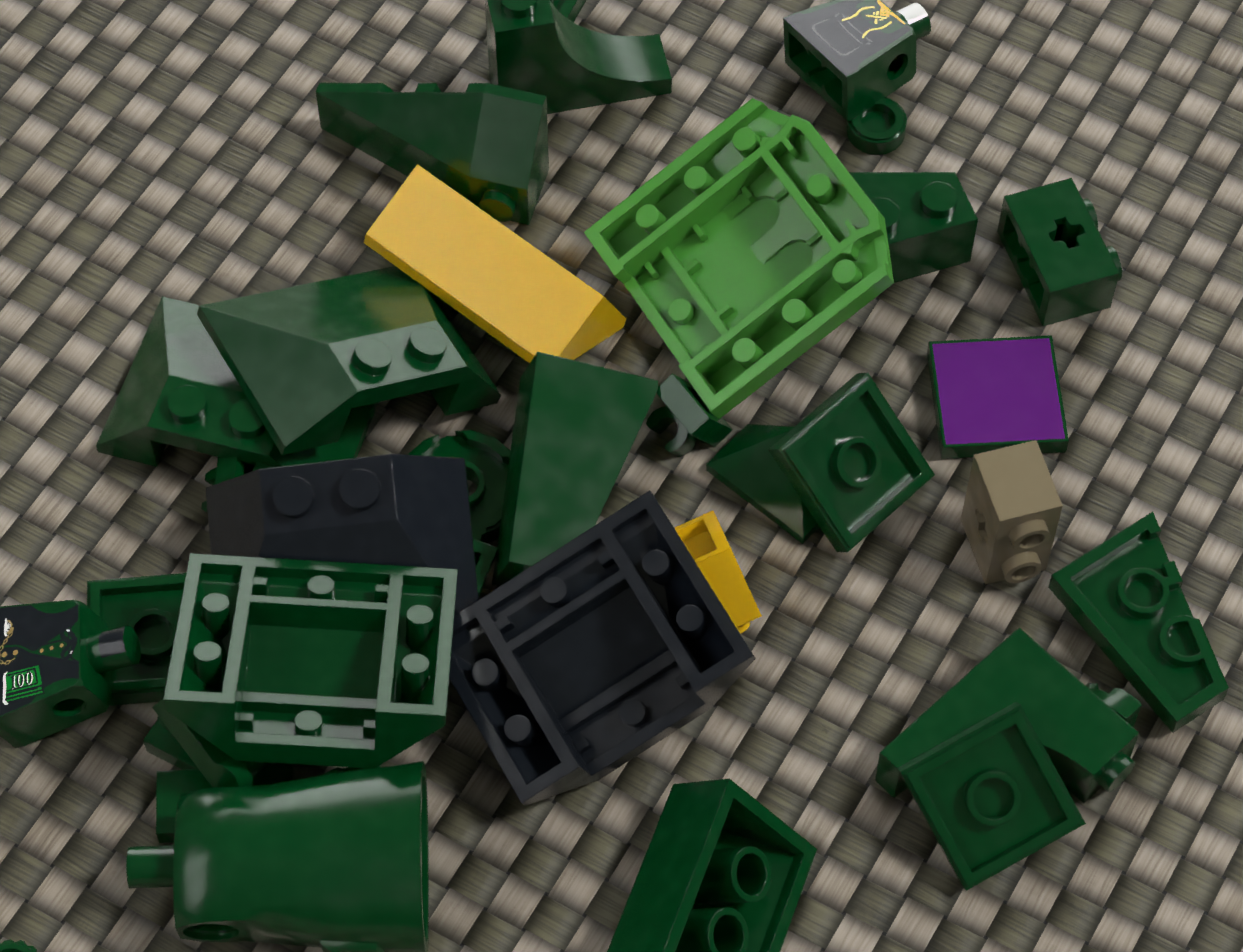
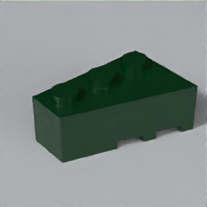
M849 172L885 218L894 283L971 261L978 218L955 172Z

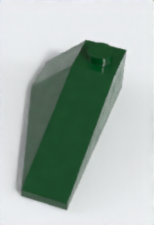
M319 83L316 89V98L321 129L406 176H409L418 164L498 222L512 221L526 225L530 224L549 171L546 96L490 83H469L466 92H441L437 83H418L415 92H394L383 83Z

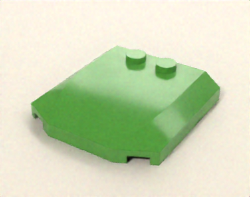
M753 98L584 232L613 275L624 284L680 363L678 367L709 411L719 419L894 284L885 218L810 121L793 114L789 117L771 110L763 102Z

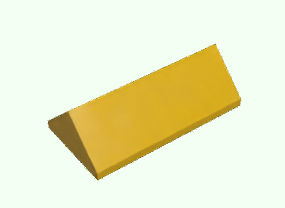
M418 164L365 235L364 244L529 364L537 352L575 360L624 328L626 318L602 294Z

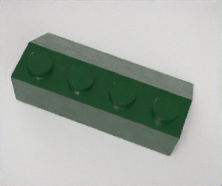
M730 778L673 784L607 952H780L817 848Z

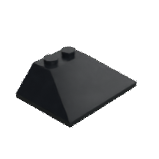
M402 454L368 456L258 469L206 487L212 555L458 569L455 615L479 600L464 458Z
M649 490L454 616L449 679L521 803L526 806L600 780L702 715L715 705L756 658L655 496Z

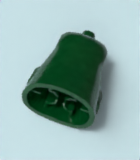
M424 761L389 766L380 765L374 768L337 767L321 776L277 784L213 787L192 790L181 794L177 802L174 845L128 847L126 859L129 889L173 887L175 928L180 939L199 942L248 941L322 948L323 952H428L429 826Z

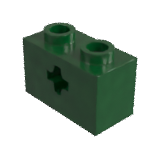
M1069 178L1004 196L997 232L1042 326L1111 308L1117 281H1120L1122 277L1120 259L1112 246L1105 245L1098 231V220L1094 206L1089 199H1082L1073 179Z

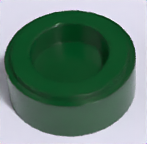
M881 98L867 111L847 122L849 141L858 150L872 155H883L896 150L905 138L907 125L905 111L897 102L889 98Z

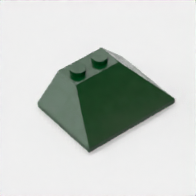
M396 266L200 305L197 311L198 318L282 455L338 442L351 408L429 390L445 416L497 404L501 397V394L436 296Z
M162 296L96 445L99 453L156 467L167 444L221 458L237 456L245 464L254 466L257 462L272 467L351 459L357 458L378 402L351 408L338 442L282 455L198 318L197 311L200 305Z
M190 553L163 699L164 710L236 761L356 768L378 767L446 725L458 569Z

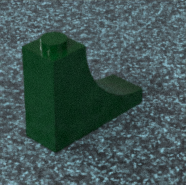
M485 0L491 84L546 96L547 114L672 93V77L660 34L617 36L592 31L568 20L553 6L550 0Z
M1018 628L880 751L875 781L895 798L908 788L897 769L898 767L1012 703L1018 702L1025 711L1065 787L1085 803L1101 787L1108 793L1113 791L1130 774L1136 764L1130 757L1139 732L1021 628Z

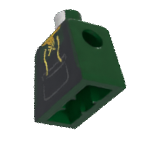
M833 0L783 18L785 63L849 122L874 106L881 98H886L913 79L916 73V40L930 34L931 22L925 9L918 3H912L894 12L882 0Z

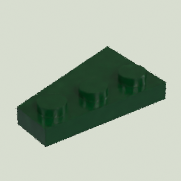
M1152 511L1052 574L1048 588L1171 732L1174 733L1224 700L1229 687L1200 620L1192 615L1181 589L1183 580L1175 562L1169 561L1159 538L1161 529Z

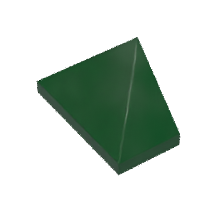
M747 424L707 463L706 471L803 544L819 528V525L768 451L769 448L794 427Z

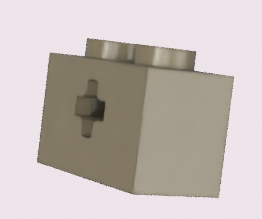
M1037 440L975 454L973 457L961 522L985 585L1003 580L1009 583L1024 582L1047 568L1063 505Z

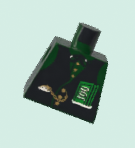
M77 600L1 606L0 737L13 747L19 748L106 712L112 703L111 671L136 665L140 662L141 648L134 629L127 625L109 630L105 621L87 605Z

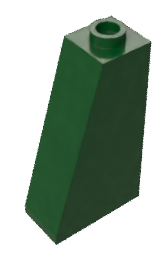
M537 352L520 378L497 544L498 553L495 558L492 580L493 585H503L596 525L657 393L658 380Z

